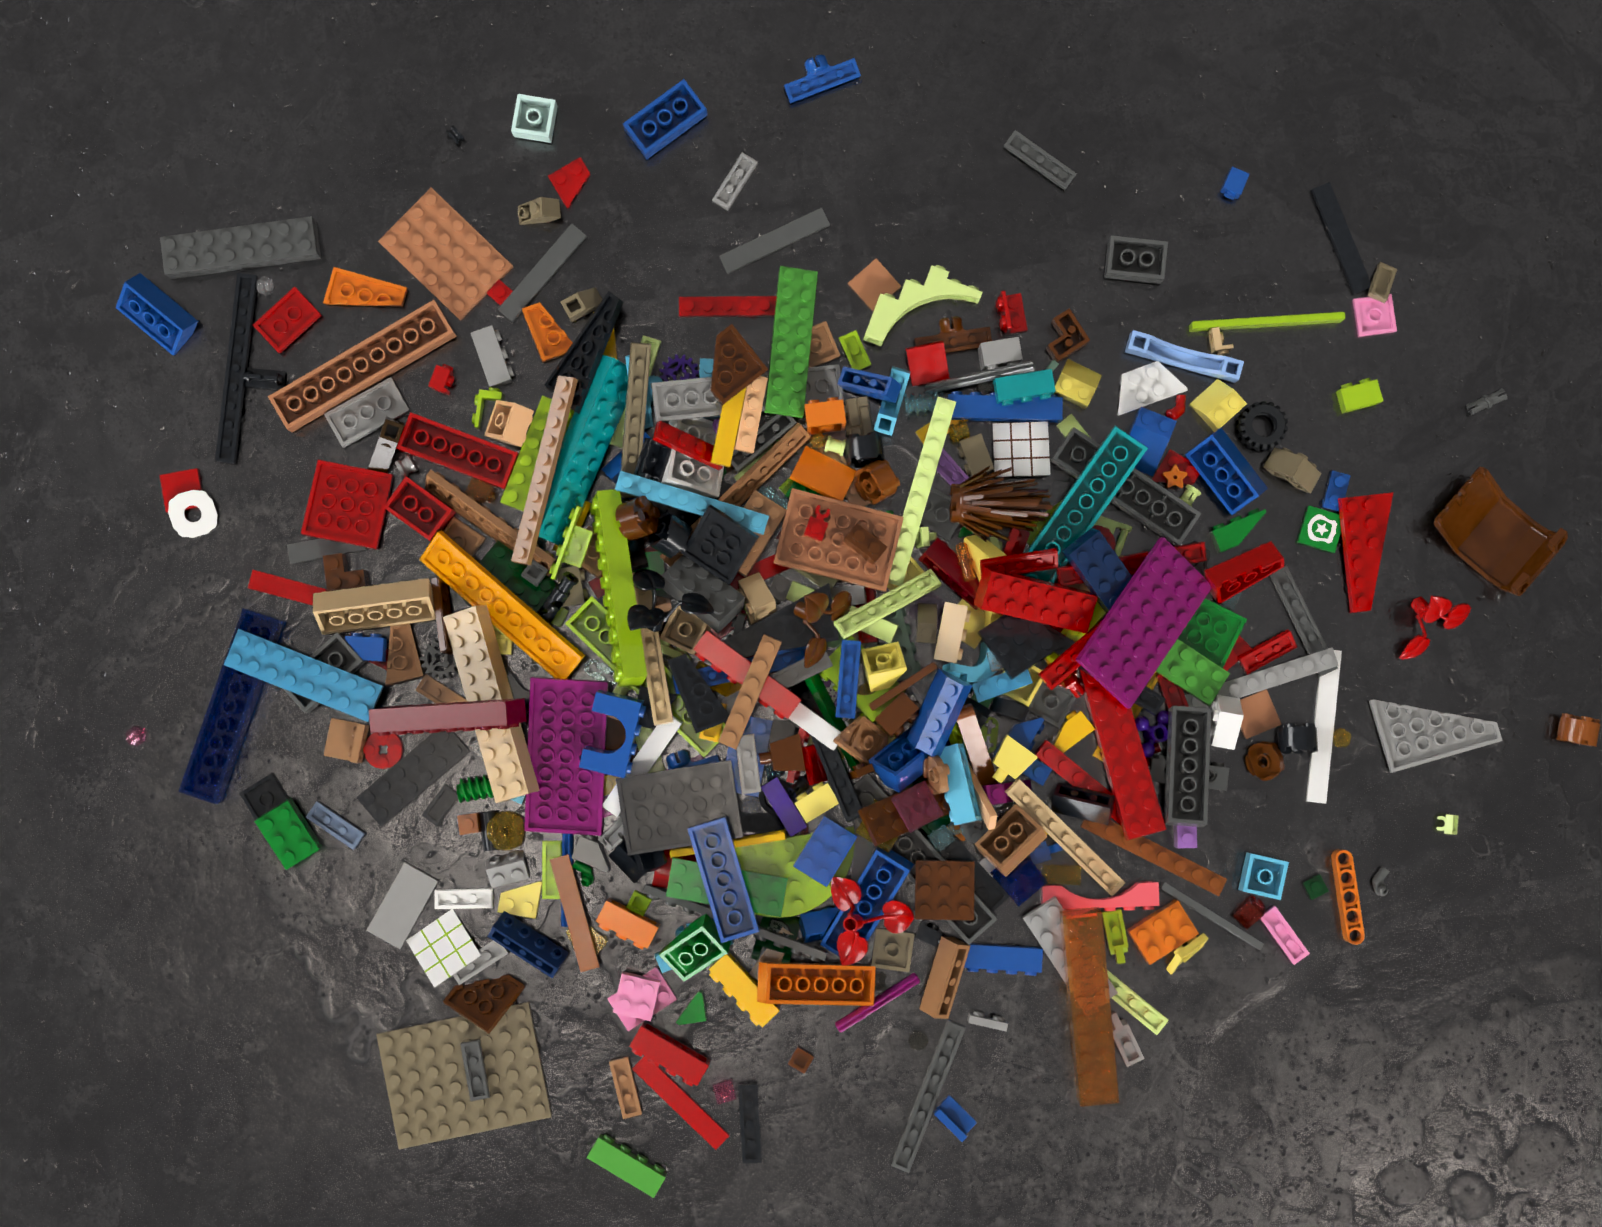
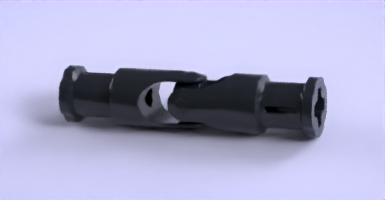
M566 571L563 573L562 580L559 584L555 585L537 612L549 624H551L555 615L571 594L570 590L579 582V579L570 572Z

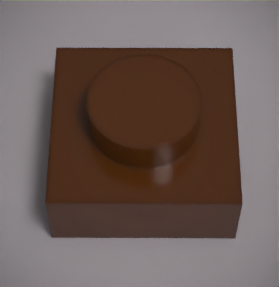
M864 762L853 766L854 770L848 772L852 780L875 770L872 763L864 765Z
M797 1046L788 1065L805 1074L814 1056Z

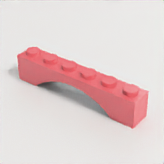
M1156 881L1135 882L1130 888L1120 894L1099 899L1076 895L1060 884L1040 885L1041 904L1055 896L1063 909H1065V912H1077V909L1085 908V912H1095L1096 908H1104V911H1116V907H1123V910H1135V907L1141 906L1143 910H1153L1154 906H1160L1159 882Z

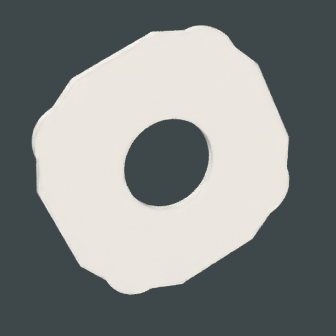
M190 490L177 494L169 501L168 514L173 528L180 536L194 538L208 534L217 526L218 514L214 502L205 491ZM194 505L201 510L199 521L190 522L186 519L184 513L188 506Z

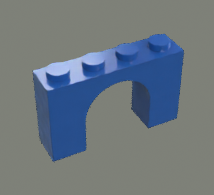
M603 690L596 692L592 711L611 715L620 720L625 728L626 738L620 748L612 751L585 746L582 751L579 768L620 778H625L627 773L631 774L633 763L630 762L631 755H635L637 744L634 742L636 736L639 737L642 725H639L640 717H644L646 706H643L644 700Z

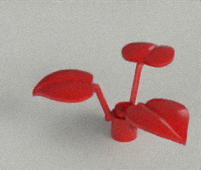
M1422 596L1414 599L1411 603V608L1417 613L1415 617L1421 627L1422 635L1414 637L1399 658L1402 660L1415 658L1421 655L1429 646L1430 639L1426 638L1427 633L1422 618L1425 623H1432L1442 618L1445 620L1443 626L1446 629H1453L1466 620L1471 611L1470 605L1461 603L1451 609L1452 602L1445 597L1431 596L1429 603Z
M837 876L831 880V894L836 907L841 911H847L851 907L850 912L847 914L848 917L843 921V927L846 931L841 933L837 940V949L842 966L854 964L867 954L868 942L864 937L859 936L857 931L865 923L884 919L886 929L891 933L898 934L907 930L914 920V914L910 907L896 900L889 901L883 905L884 915L863 920L859 914H853L855 910L854 904L861 900V888L858 883L852 879Z

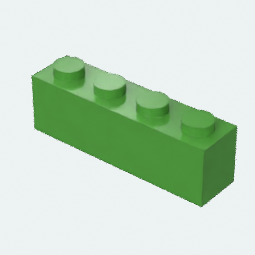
M600 1134L587 1158L654 1198L666 1178L665 1169L657 1164L651 1165L648 1163V1159L640 1154L636 1156L631 1153V1149L626 1145L621 1144L620 1146L616 1144L611 1136Z

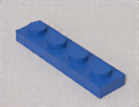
M842 640L836 718L855 719L861 641Z

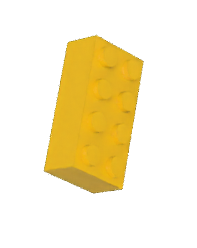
M729 951L728 954L710 965L709 975L716 983L720 981L724 985L722 988L729 997L733 995L737 999V1006L742 1011L747 1010L750 1013L749 1018L756 1026L760 1024L763 1027L780 1011L778 1004L757 1002L758 982L749 975V972Z

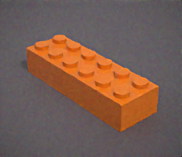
M759 962L757 1002L764 1004L874 1006L876 966Z

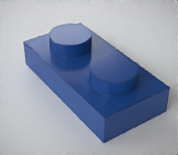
M1333 470L1330 471L1321 508L1339 512L1338 498H1345L1351 475Z

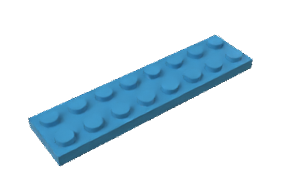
M238 629L224 663L227 667L366 722H370L369 709H375L384 687L241 629Z

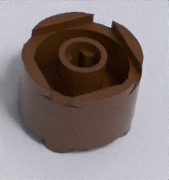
M640 496L624 502L616 509V521H620L621 525L618 528L622 535L629 540L657 532L660 511L657 507L653 506L646 496Z

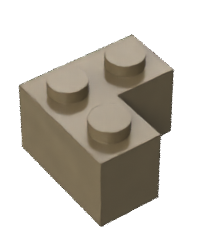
M1274 447L1264 465V468L1273 476L1285 479L1296 489L1310 494L1321 476V473L1316 469L1317 466L1308 461L1306 455L1299 452L1294 454L1291 450L1284 447L1283 449Z

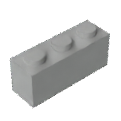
M491 325L471 332L489 387L497 388L512 383V376L515 375L512 366L507 365L506 358H508L505 347L501 348L499 341L502 340L499 330H495Z

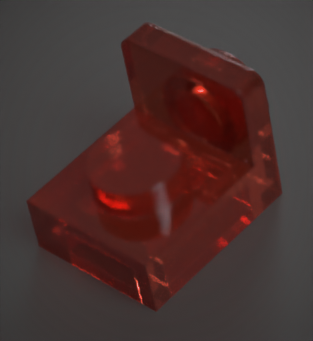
M1251 895L1248 902L1239 908L1233 916L1248 929L1264 916L1266 908L1262 900Z

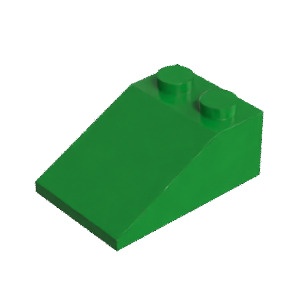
M704 914L670 942L659 953V956L683 981H686L728 954L731 940L721 943L715 922L707 914Z

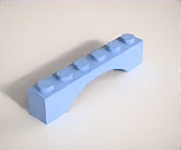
M1135 330L1130 333L1125 353L1236 383L1239 380L1244 361L1190 350Z

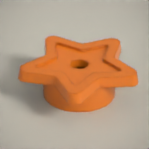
M1174 464L1171 471L1163 472V476L1167 479V488L1174 485L1183 488V479L1188 473L1180 471L1177 465Z

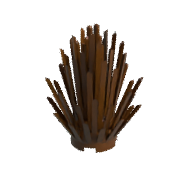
M989 465L960 484H951L950 521L960 523L985 542H987L986 538L980 535V533L987 537L991 535L997 539L1010 541L1009 537L996 532L998 529H1003L1001 526L1034 532L1032 528L1024 526L1037 527L1036 524L1016 520L1038 522L1046 521V519L1032 516H1051L1049 513L1040 512L1039 509L1051 510L1053 508L1049 501H1042V498H1050L1052 495L1034 494L1047 493L1048 489L1013 490L1036 486L1038 483L1034 482L1035 479L1000 484L995 483L1003 481V477L989 480L1011 471L1012 467L1005 470L1000 469L987 475L985 471L990 468Z

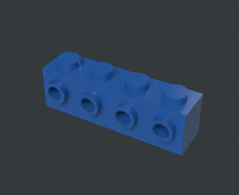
M969 944L970 949L964 966L969 972H979V969H986L987 973H998V970H1006V974H1017V971H1023L1025 975L1036 976L1037 972L1042 973L1043 949L1041 947Z

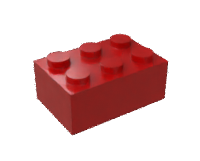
M408 477L403 479L383 507L429 541L433 540L438 531H443L456 513Z

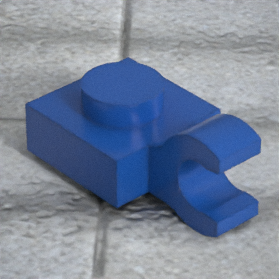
M1043 841L1030 853L1033 865L1051 860L1050 854L1061 851L1063 848L1058 843L1047 846L1046 841Z

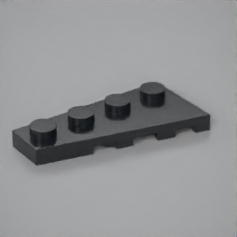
M683 654L667 661L695 733L726 722L729 713L717 699L688 656Z

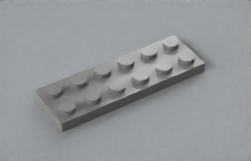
M1055 896L1022 916L1085 1014L1118 994Z

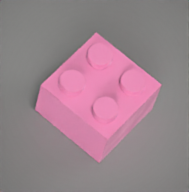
M623 972L613 1012L651 1021L661 980Z

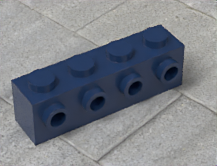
M505 911L498 918L487 936L552 979L569 954L564 948L556 945L546 936L539 934L529 925H525Z

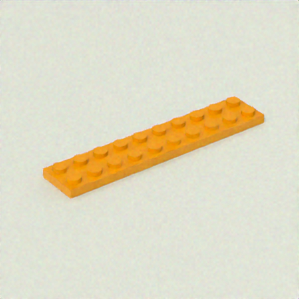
M442 530L437 532L419 560L471 606L487 605L492 624L556 679H568L585 655Z

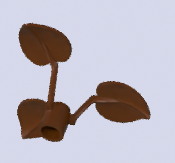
M841 591L836 594L831 603V610H826L829 604L828 596L819 592L804 595L805 603L800 601L796 604L794 615L804 619L803 623L815 634V637L809 640L805 650V668H809L820 661L827 647L826 639L820 638V634L810 623L817 622L823 613L832 614V621L848 614L852 604L851 593Z

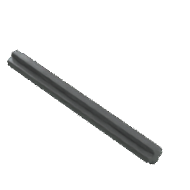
M1033 360L936 381L926 384L925 390L927 394H934L992 381L999 377L1032 372L1035 370V363Z

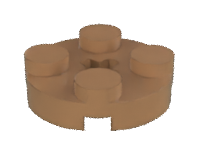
M938 755L929 756L923 762V776L928 778L929 784H926L928 790L933 795L948 792L947 775L950 774L948 764H944Z

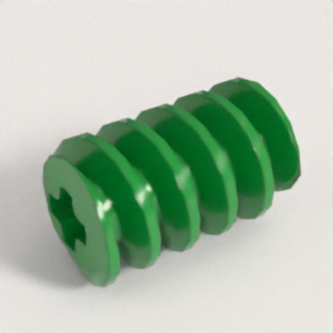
M483 775L482 781L479 780L478 776H475L474 782L468 777L467 783H464L461 778L456 786L460 803H463L464 798L469 802L471 797L474 800H478L479 795L482 799H486L487 794L490 798L494 796L490 781L486 775Z

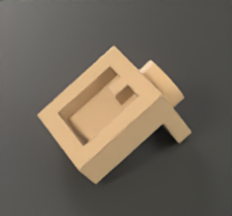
M1219 327L1211 328L1208 331L1211 354L1217 353L1221 356L1229 354V351L1234 346L1233 344L1222 346L1224 336L1220 332Z

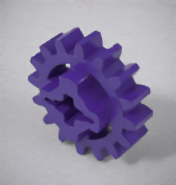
M675 354L674 360L668 357L669 363L663 362L662 364L665 368L659 369V372L663 374L659 377L664 382L668 381L667 377L672 378L673 381L677 380L675 374H679L681 369L684 377H680L679 380L698 378L696 375H699V370H695L698 367L697 363L691 364L693 359L689 358L686 360L684 354L681 359L677 354ZM678 363V366H676L675 368H670L672 365ZM686 365L691 369L692 374L685 370Z

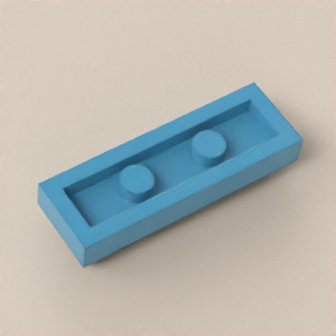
M1029 670L1013 680L1005 672L971 685L976 700L979 703L1032 684L1033 681Z

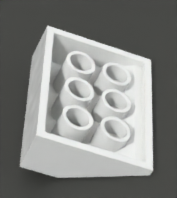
M705 418L669 421V425L714 445L716 433L713 429V421ZM672 449L661 483L702 496L718 498L724 466L722 469L717 470Z

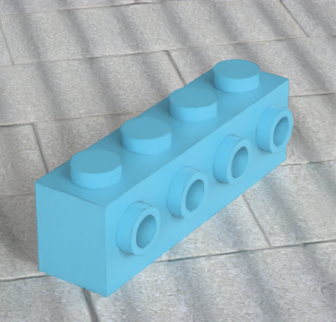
M964 743L944 747L939 757L944 764H948L950 774L947 775L949 791L944 793L946 802L949 803L951 810L949 811L950 820L954 822V825L982 820Z

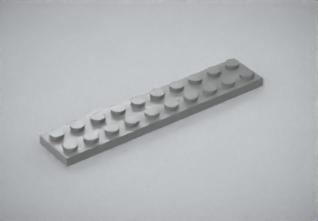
M839 364L808 367L805 404H808L810 400L826 402L831 397H839V400L843 399L844 402L843 388L837 384L841 375ZM769 371L765 372L761 376L768 378ZM712 377L651 383L655 421L659 422L661 420L664 422L720 416L722 405L710 391ZM766 386V391H765V396H764L762 411H765V401H766L767 386Z

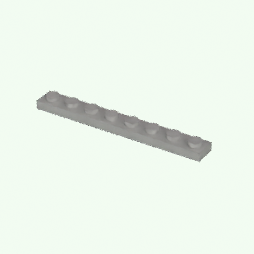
M1333 647L1226 681L1217 695L1241 698L1339 665ZM1191 694L1185 695L1189 707H1211V705L1207 706Z

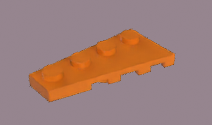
M333 267L323 304L403 307L408 288Z

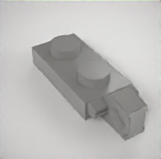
M1115 1011L1108 1014L1112 1022L1109 1025L1110 1033L1125 1065L1128 1067L1143 1060L1144 1056L1129 1024L1126 1023L1125 1019L1120 1020Z

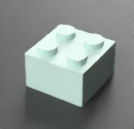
M518 94L511 128L513 136L551 143L558 108L556 101Z

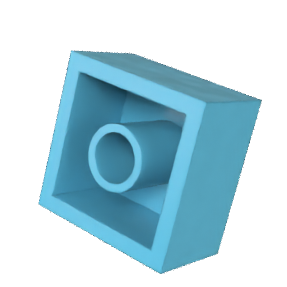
M1246 852L1238 890L1281 900L1289 862Z

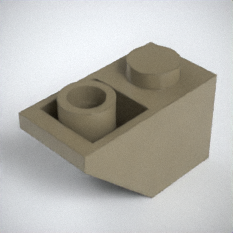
M539 197L519 205V225L547 223L561 218L559 199Z
M595 287L577 292L562 300L561 304L571 322H574L596 310L602 298Z

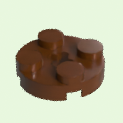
M1261 741L1248 749L1245 762L1247 769L1253 776L1256 775L1260 780L1268 781L1277 777L1284 770L1283 756L1275 743ZM1263 757L1267 759V765L1261 762Z

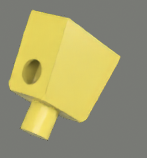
M1006 734L992 763L999 767L992 777L1001 784L1008 774L1016 779L1038 757Z

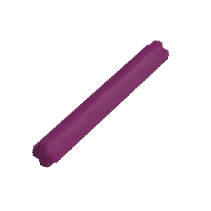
M915 973L911 974L875 997L874 1006H861L835 1023L836 1028L840 1033L919 984L920 979Z

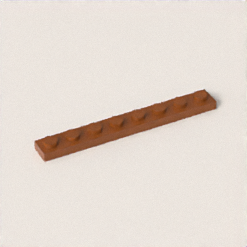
M1083 820L1080 825L1081 828L1217 896H1220L1227 881L1226 878L1143 836L1126 841L1122 826L1111 820L1109 825Z

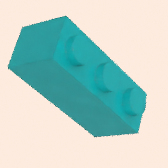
M1052 369L999 377L993 380L996 403H1002V406L1014 404L1013 401L1021 400V403L1030 402L1035 397H1040V400L1048 399L1056 392Z

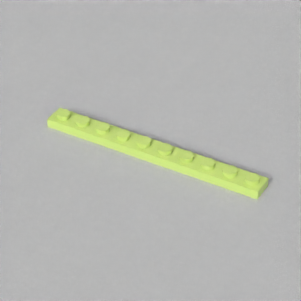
M937 397L902 516L904 517L888 581L890 584L897 586L903 584L956 405L955 401Z

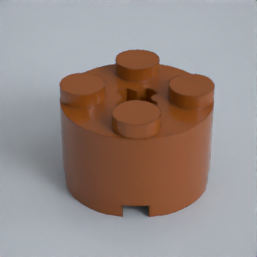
M876 460L857 470L854 476H857L855 488L864 501L869 500L872 502L870 504L873 505L895 494L897 487L900 486V481L895 476L887 460Z
M1562 713L1556 740L1597 747L1601 725L1600 720Z

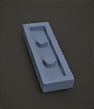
M316 801L306 816L307 819L353 850L366 834L319 801Z

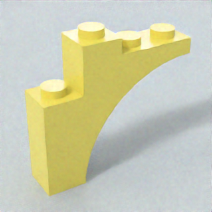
M972 535L964 538L962 554L972 565L980 582V560L1007 555L986 539L987 542H985L977 535ZM985 610V627L1003 616V614Z

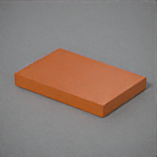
M805 446L789 479L825 497L843 501L854 479L856 470Z

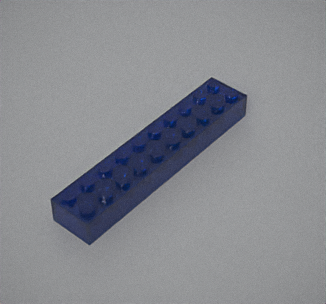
M243 608L226 658L238 629L277 644L284 621ZM223 663L178 792L213 804H221L259 697L263 680L227 667Z

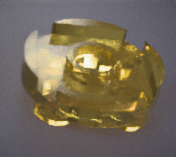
M506 811L495 814L493 819H490L487 825V837L489 841H492L496 849L502 851L512 850L522 844L524 826L523 819L520 816ZM506 827L508 828L507 836H505L506 834L502 831Z

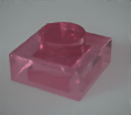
M732 1079L712 1085L717 1104L736 1100Z

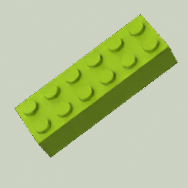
M543 395L500 501L503 505L524 512L552 401L551 398ZM570 409L565 433L574 414L572 409Z

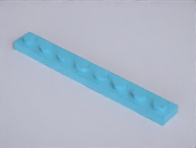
M620 471L615 487L616 491L636 497L646 496L649 501L702 517L708 506L712 505L750 531L764 535L769 519L768 515L624 471Z

